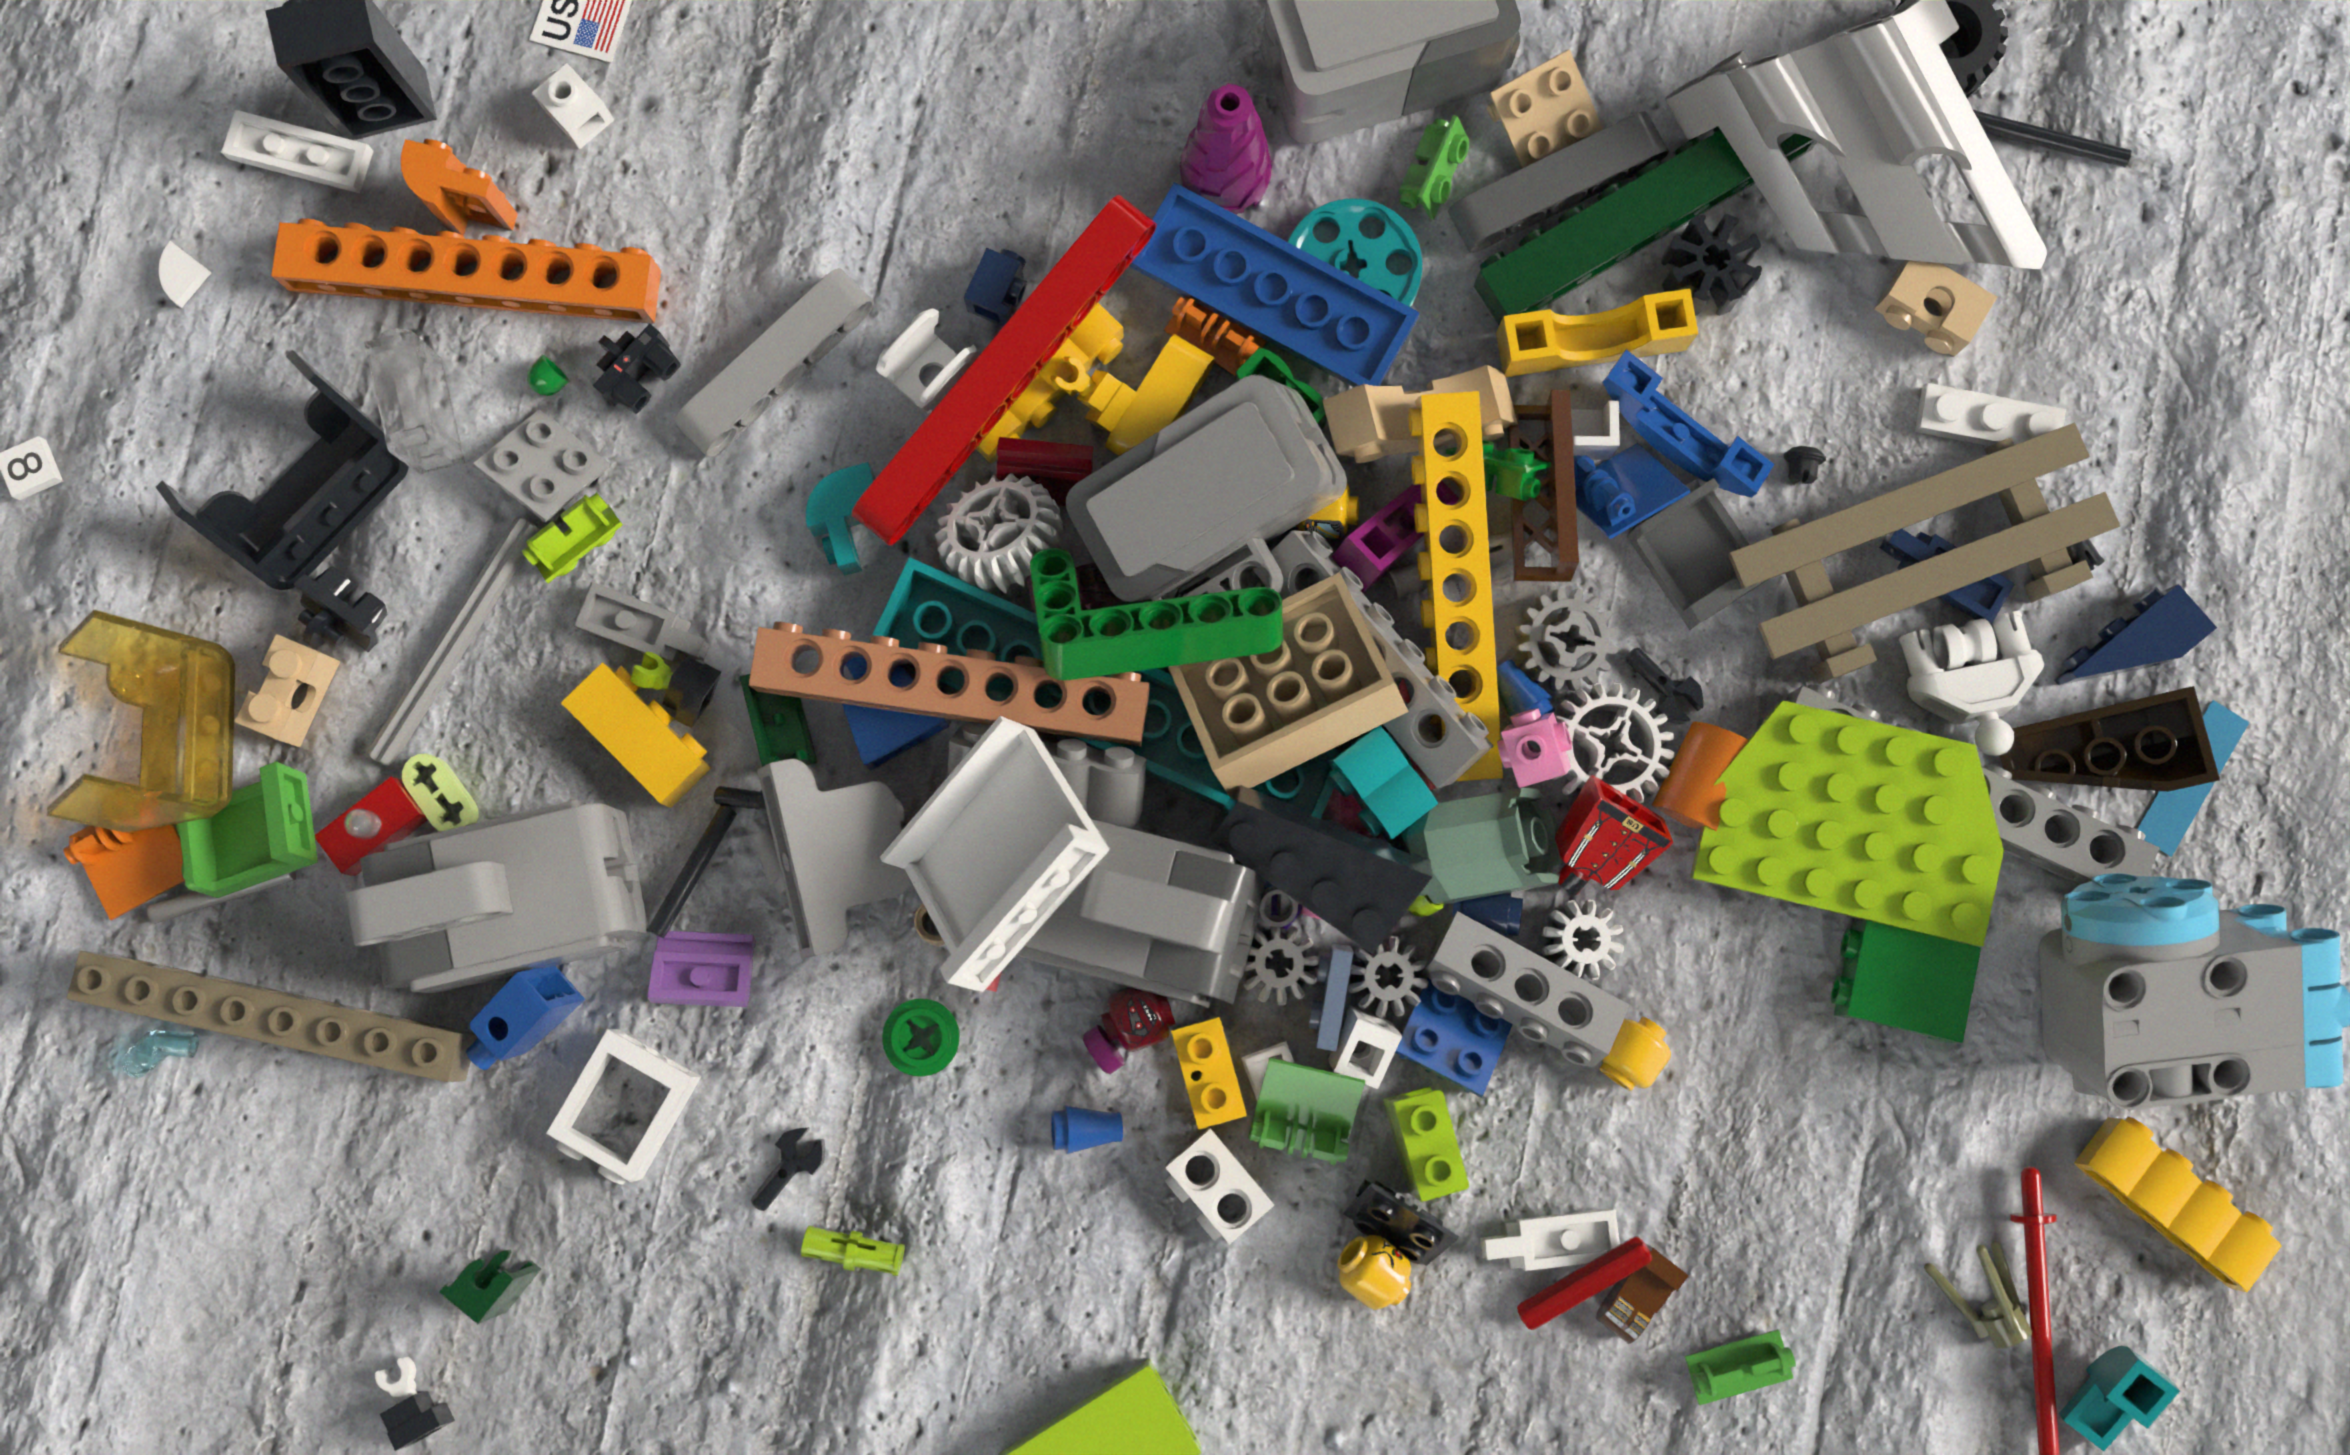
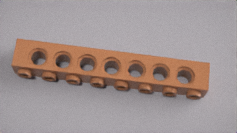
M774 622L773 629L758 627L749 686L758 692L992 725L999 716L1030 727L1035 732L1142 746L1150 687L1149 683L1140 682L1141 675L1138 673L1126 672L1112 674L1111 677L1097 676L1076 680H1057L1046 674L1043 668V660L1031 657L1016 656L1013 664L995 661L996 654L982 650L968 649L966 657L947 654L948 647L933 643L920 642L918 643V650L901 648L899 647V640L884 636H870L869 643L852 641L850 640L851 633L835 629H822L821 636L803 634L802 626L786 622ZM807 650L817 651L819 660L816 668L809 673H798L796 669L798 656ZM855 657L865 658L867 661L866 673L858 680L851 681L845 679L844 667L846 663ZM911 664L915 666L916 676L909 686L902 688L893 686L892 673L899 665ZM949 671H959L965 677L963 688L955 694L942 693L939 687L942 676ZM997 678H1007L1014 685L1011 696L999 702L988 698L987 691L990 683ZM1045 685H1056L1062 690L1060 703L1048 709L1037 705L1035 698L1038 690ZM1096 691L1104 692L1111 698V706L1108 711L1098 716L1091 715L1084 709L1086 697Z

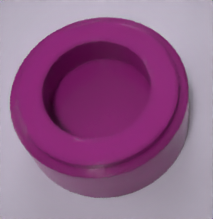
M1097 1024L1083 1034V1042L1088 1052L1104 1073L1112 1074L1125 1065L1118 1048L1113 1041H1109L1106 1031Z

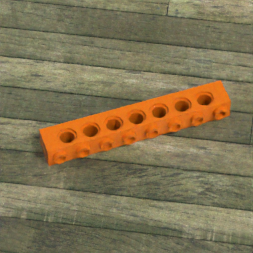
M301 218L298 219L297 224L279 222L271 276L287 290L294 292L655 324L661 269L653 257L648 255L646 251L633 247H623L620 249V252L602 251V248L588 243H576L574 248L557 247L556 244L542 239H530L528 244L511 243L510 240L497 235H483L482 240L465 239L461 234L451 231H437L435 236L420 235L417 231L405 227H391L390 231L386 232L375 231L371 227L360 223H344V227L341 228L327 226L318 220ZM338 249L335 259L324 264L326 255ZM384 253L383 261L378 266L369 268L371 260L375 256ZM431 258L430 264L426 269L415 272L417 264L422 259ZM477 262V267L471 274L461 276V271L466 264ZM524 266L523 272L518 278L506 280L507 274L512 268ZM570 270V275L566 281L561 284H552L553 278L558 272ZM617 274L615 282L610 287L598 288L599 281L605 275Z

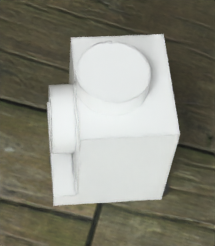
M1350 1005L1346 1012V1021L1339 1034L1337 1050L1331 1051L1328 1061L1333 1071L1337 1074L1363 1079L1366 1085L1378 1089L1402 1036L1393 1022L1376 1017L1371 1013ZM1358 1041L1367 1043V1047L1363 1052H1353Z

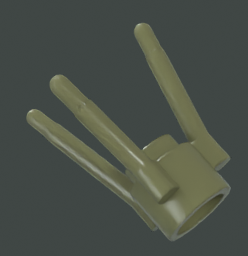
M1993 1241L1991 1248L1999 1276L1984 1245L1976 1247L1982 1268L1995 1296L1994 1299L1982 1305L1981 1310L1984 1315L1981 1317L1933 1264L1926 1263L1924 1265L1925 1271L1970 1321L1979 1338L1990 1336L1995 1347L2003 1349L2022 1343L2031 1336L2032 1330L2024 1317L2026 1311L2018 1298L2007 1260L1998 1241Z

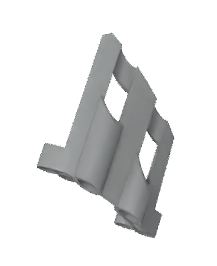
M1907 0L1897 10L1883 15L1872 22L1841 31L1830 36L1829 39L1800 49L1770 55L1751 62L1744 50H1741L1713 66L1706 74L1682 85L1665 98L1687 140L1719 126L1799 249L1832 253H1864L1886 256L1890 259L1965 265V263H1985L2030 269H2041L2048 251L1939 47V44L1959 29V25L1946 0ZM1793 134H1801L1825 146L1837 160L1866 215L1816 211L1780 144ZM1929 154L1950 156L1987 225L1941 221L1912 167L1915 160Z

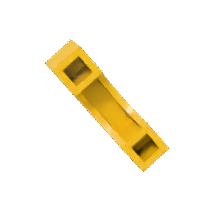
M1690 289L1643 295L1624 306L1587 315H1560L1548 309L1503 316L1496 331L1502 371H1504L1505 377L1618 361L1625 350H1628L1637 358L1686 351L1699 333Z

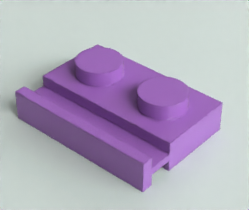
M668 931L664 939L656 936L657 946L653 955L648 999L651 1003L748 1007L753 969V950L756 945L754 935Z

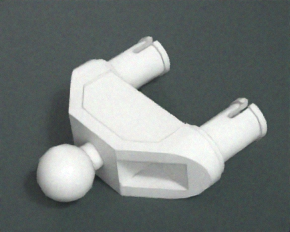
M2012 611L2011 617H2009L2008 612L1996 616L1991 626H1993L2002 659L1985 664L1945 671V669L1939 668L1929 630H1920L1919 636H1917L1916 631L1901 636L1899 643L1902 646L1911 675L1907 679L1908 683L1906 684L1909 697L1924 709L1956 725L1979 721L1980 725L1975 732V744L1978 749L1992 756L2007 753L2014 742V731L2008 723L1999 719V717L2004 716L2019 703L2044 667L2042 655L2037 650L2031 649L2021 612Z

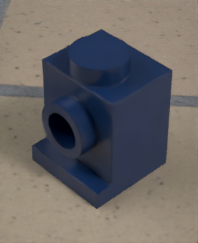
M986 248L963 297L967 312L1004 327L1012 317L1010 306L1017 307L1026 290L1027 281L1023 280V268L1026 260L1019 254L1007 249H1001L999 253Z

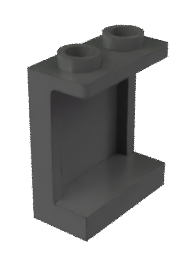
M1714 478L1702 486L1697 479L1690 482L1686 486L1690 489L1691 493L1677 500L1664 510H1660L1639 522L1637 527L1627 536L1689 630L1766 582L1763 581L1745 589L1741 588L1728 554L1750 544L1716 496L1715 490L1719 485Z

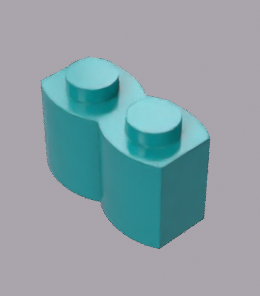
M1381 726L1361 734L1327 760L1333 770L1328 774L1329 780L1344 798L1350 794L1355 798L1362 809L1357 816L1373 837L1381 834L1385 839L1395 838L1438 804L1427 785L1409 765L1400 749Z

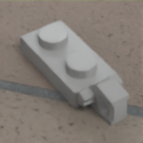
M590 582L573 623V626L577 629L645 654L647 651L655 653L663 661L666 659L675 662L678 654L682 653L704 662L711 645L705 642V639L687 633L691 623L681 619L682 617L677 613L594 582Z

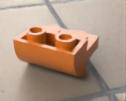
M405 139L400 159L403 177L409 188L448 230L464 236L468 221L472 220L513 231L518 213L507 201L506 195L492 182L491 176L480 170L467 168L453 154V149L440 141L424 139L423 143Z
M1693 721L1669 769L1670 773L1664 779L1652 806L1687 827L1700 830L1705 825L1717 831L1720 822L1718 810L1721 803L1725 800L1726 786L1723 781L1715 786L1714 783L1749 740L1724 728Z

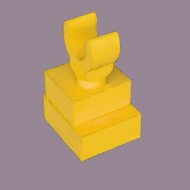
M1064 356L1063 360L1073 368V376L1069 381L1065 382L1062 378L1052 375L1050 376L1051 382L1058 388L1073 390L1079 393L1076 399L1090 409L1085 419L1099 429L1112 432L1138 393L1108 372L1095 370L1092 376L1089 377L1085 374L1084 365L1080 360L1071 356Z

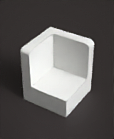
M1608 401L1602 410L1571 409L1573 456L1586 455L1592 460L1610 459L1620 446L1619 401Z

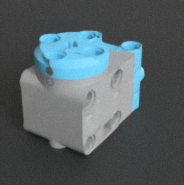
M2123 873L2102 874L2093 877L2090 882L2077 886L2072 892L2064 896L2061 902L2062 928L2047 933L2041 940L2038 951L2040 956L2043 1048L2049 1059L2072 1074L2073 1089L2086 1095L2102 1096L2120 1109L2135 1110L2160 1106H2181L2194 1102L2303 1088H2332L2343 1084V1040L2341 1035L2342 1028L2350 1026V993L2339 982L2341 980L2340 933L2324 928H2301L2287 932L2286 909L2279 905L2249 904L2235 909L2219 910V902L2213 897L2212 883L2199 879L2135 876Z

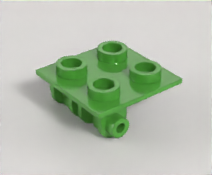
M1269 1058L1248 1139L1258 1142V1148L1262 1149L1264 1146L1279 1150L1287 1147L1286 1154L1292 1155L1295 1149L1301 1151V1158L1306 1159L1308 1153H1312L1313 1158L1329 1161L1330 1165H1335L1336 1161L1345 1163L1349 1151L1348 1139L1365 1080Z

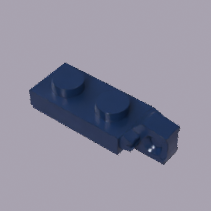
M1901 529L1887 534L1879 548L1895 560L1901 561L1897 567L1900 570L1958 547L1937 534L1929 536L1919 532L1914 537ZM1996 574L1938 597L1974 620L1986 619L1992 624L2015 584L2001 574Z

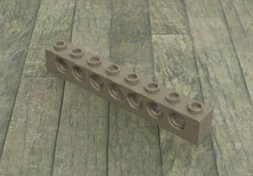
M79 951L66 998L444 1082L466 1081L471 1063L466 1054V1049L477 1039L473 1032L103 952Z

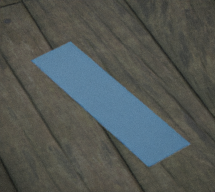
M2212 700L2203 715V720L2218 774L2220 775L2250 722ZM2215 782L2170 792L2159 791L2137 830L2146 835L2144 841L2160 847V851L2172 857Z

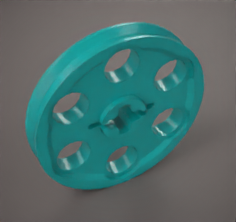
M1351 198L1332 201L1316 208L1305 216L1289 238L1288 243L1339 270L1346 267L1347 260L1349 259L1348 245L1351 244L1352 255L1358 267H1365L1359 270L1357 279L1409 307L1412 306L1422 278L1423 263L1421 249L1410 226L1390 208L1366 199ZM1369 217L1377 218L1383 223L1385 232L1382 236L1375 239L1366 238L1359 231L1358 226L1360 222ZM1320 222H1331L1337 227L1339 235L1333 242L1322 243L1314 237L1313 228ZM1396 253L1407 256L1411 261L1412 268L1404 275L1390 273L1385 264L1389 256ZM1341 270V271H1343V272H1345V273H1347V274L1349 275V272H1348V271H1346V270Z

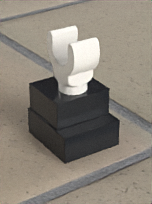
M409 1357L397 1360L402 1372L398 1382L391 1379L387 1369L375 1372L378 1386L385 1391H389L390 1395L398 1402V1404L380 1414L395 1451L412 1446L455 1421L447 1403L435 1406L428 1391L417 1394L414 1381L416 1367Z

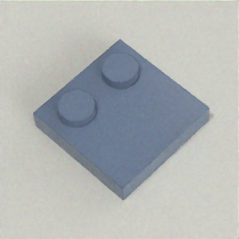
M1332 943L1331 952H1321L1316 981L1325 982L1322 1001H1312L1308 1029L1317 1030L1316 1048L1337 1050L1353 957V950L1349 945Z

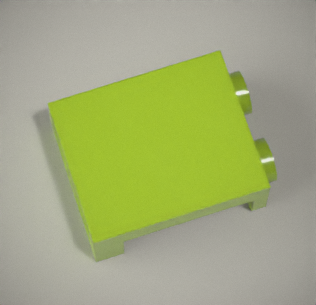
M1431 1086L1384 1098V1107L1409 1194L1424 1202L1467 1190L1469 1188V1181L1444 1093L1441 1090L1432 1091Z

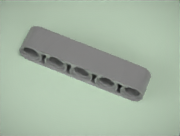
M837 268L829 272L687 402L676 415L675 424L707 457L719 454L852 332L871 312L874 301L842 269Z

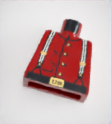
M1591 775L1555 835L1560 858L1566 863L1558 872L1560 874L1558 884L1573 895H1577L1590 879L1610 890H1619L1673 844L1664 818L1596 776Z

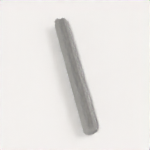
M520 517L513 520L369 747L367 754L373 760L385 766H392L524 559L525 556L521 551L528 546L526 541L539 532V529L534 524Z

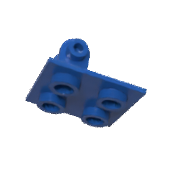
M1638 443L1596 467L1594 461L1589 456H1573L1576 508L1609 539L1614 538L1691 493L1686 485Z
M1427 978L1428 987L1422 988L1419 995L1421 1002L1414 1006L1404 1031L1400 1032L1402 1038L1395 1053L1399 1054V1058L1403 1060L1406 1058L1422 1066L1426 1072L1437 1074L1439 1079H1446L1464 1088V1092L1468 1094L1471 1092L1482 1098L1513 1024L1502 1018H1491L1482 1014L1476 1009L1475 1003L1458 994L1450 995L1440 991L1432 984V980Z

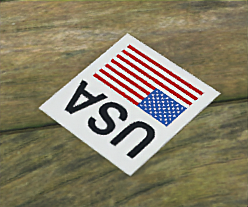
M543 0L530 41L612 63L632 0Z

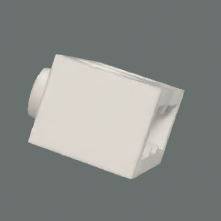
M1210 1127L1165 1165V1168L1171 1175L1164 1181L1182 1203L1189 1198L1193 1200L1203 1212L1196 1218L1197 1221L1214 1241L1223 1236L1230 1245L1275 1206ZM1194 1156H1206L1214 1164L1213 1175L1206 1182L1196 1183L1186 1175V1164ZM1227 1194H1237L1245 1200V1211L1236 1220H1226L1217 1211L1220 1199Z

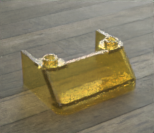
M94 609L58 645V653L105 665L106 684L111 694L125 704L143 708L139 786L83 773L47 807V816L120 832L141 831L215 816L229 804L232 798L235 662L233 657L224 647L217 643Z

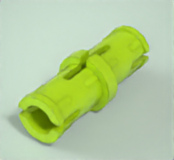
M808 1225L803 1238L801 1257L843 1264V1269L854 1271L856 1267L898 1276L905 1244L865 1238L862 1232L852 1230L851 1234H845Z

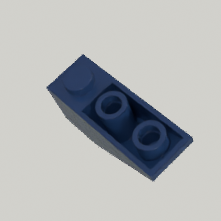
M2179 584L2163 591L2154 587L2132 604L2137 611L2129 618L2124 620L2122 616H2119L2097 633L2102 640L2092 649L2085 645L2065 659L2062 664L2067 669L2054 681L2058 685L2163 665L2183 657L2217 627Z

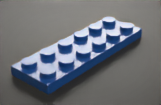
M1175 182L1152 219L1157 224L1153 236L1129 265L1130 268L1188 299L1193 298L1197 304L1354 388L1363 384L1380 386L1419 318V312Z

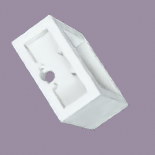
M607 1029L546 1134L558 1140L556 1148L562 1153L577 1160H582L586 1156L600 1164L598 1172L615 1183L623 1185L626 1180L629 1182L641 1180L702 1076L619 1029ZM613 1056L671 1088L630 1160L623 1158L571 1128Z

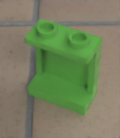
M273 762L259 768L260 782L204 802L187 796L176 800L178 815L176 827L180 835L183 858L181 871L186 887L192 891L220 898L318 863L306 773L279 762Z

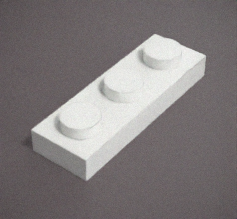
M239 110L234 112L221 151L229 160L359 194L374 152L365 143Z
M1927 383L1921 390L1915 432L1985 446H1991L2005 439L2012 438L2016 445L2064 427L2066 409Z

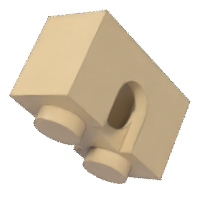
M1905 260L1874 310L1883 314L1884 319L1895 328L1907 330L1911 326L1926 335L1924 342L1930 349L1938 353L1950 354L1954 357L1971 342L1996 301L1997 296L1941 263ZM1924 301L1933 303L1939 311V316L1930 314L1924 307Z
M276 634L261 664L269 667L270 670L258 694L248 692L234 722L276 740L300 747L340 661ZM306 683L307 693L303 702L298 708L292 709L291 700L294 692L300 684Z

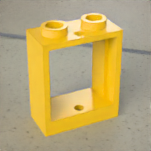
M1220 1017L1172 1030V1036L1198 1129L1247 1116ZM1195 1070L1202 1073L1201 1078L1197 1081L1191 1079V1073Z

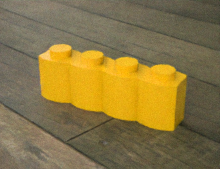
M1097 303L976 449L992 464L998 459L996 450L999 437L1021 439L1020 437L1033 425L1037 429L1044 426L1055 414L1057 408L1054 404L1067 393L1071 397L1077 394L1073 390H1064L1056 387L1050 380L1052 375L1062 378L1065 382L1072 378L1073 368L1063 360V357L1071 356L1080 360L1084 365L1085 374L1100 361L1104 365L1108 364L1123 348V344L1120 342L1124 338L1123 326Z
M2108 1117L2075 1160L2074 1164L2089 1178L2112 1193L2133 1213L2152 1225L2168 1241L2191 1256L2216 1279L2231 1289L2248 1292L2282 1246L2270 1234L2273 1231V1227L2250 1211H2245L2242 1214L2230 1203L2233 1199L2231 1193L2219 1184L2208 1179L2204 1183L2201 1182L2190 1171L2193 1168V1164L2186 1157L2170 1148L2162 1151L2151 1140L2154 1134L2147 1126L2132 1117H2127L2125 1120Z

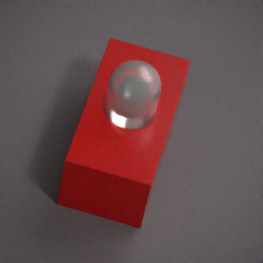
M391 776L314 836L341 874L356 876L362 872L360 862L362 857L385 851L384 845L402 841L427 822L428 819L405 788L402 779Z

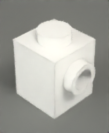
M568 63L559 70L546 74L541 79L538 88L532 92L545 113L579 149L614 121L603 101Z

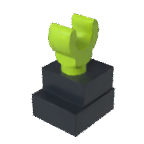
M647 651L644 654L641 666H634L630 681L642 688L666 690L662 704L677 711L674 720L692 728L712 701L722 672L706 663L702 664L686 656L673 673L660 656Z

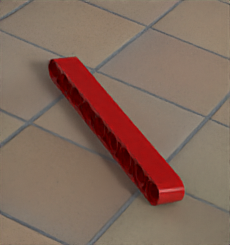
M1121 195L1113 197L862 494L852 510V517L889 546L900 540L1143 250L1156 230V222Z

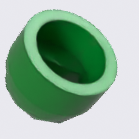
M543 354L527 371V382L530 388L544 396H551L560 392L570 382L566 374Z

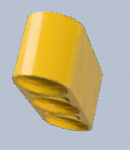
M1174 334L1168 340L1136 392L1138 394L1110 433L1105 448L1121 456L1181 418L1209 375L1215 358Z

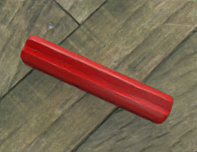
M1634 1236L1522 1301L1517 1306L1521 1321L1529 1330H1535L1648 1265L1652 1261V1256L1647 1245L1639 1236Z

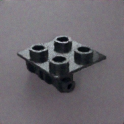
M1364 1179L1355 1194L1358 1198L1343 1213V1215L1353 1220L1354 1226L1363 1234L1383 1237L1406 1255L1410 1262L1422 1263L1425 1266L1458 1240V1235L1442 1226V1220L1423 1209L1418 1211V1206L1414 1203L1411 1206L1406 1204L1405 1197H1395L1397 1193L1379 1181L1375 1180L1371 1183Z

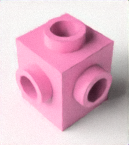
M1539 708L1511 716L1512 724L1506 726L1501 732L1503 739L1499 740L1497 744L1502 763L1506 769L1513 768L1518 787L1521 788L1566 775L1571 768L1566 751L1572 750V742L1565 722L1557 723L1554 712L1540 715ZM1529 741L1537 742L1541 750L1534 749Z

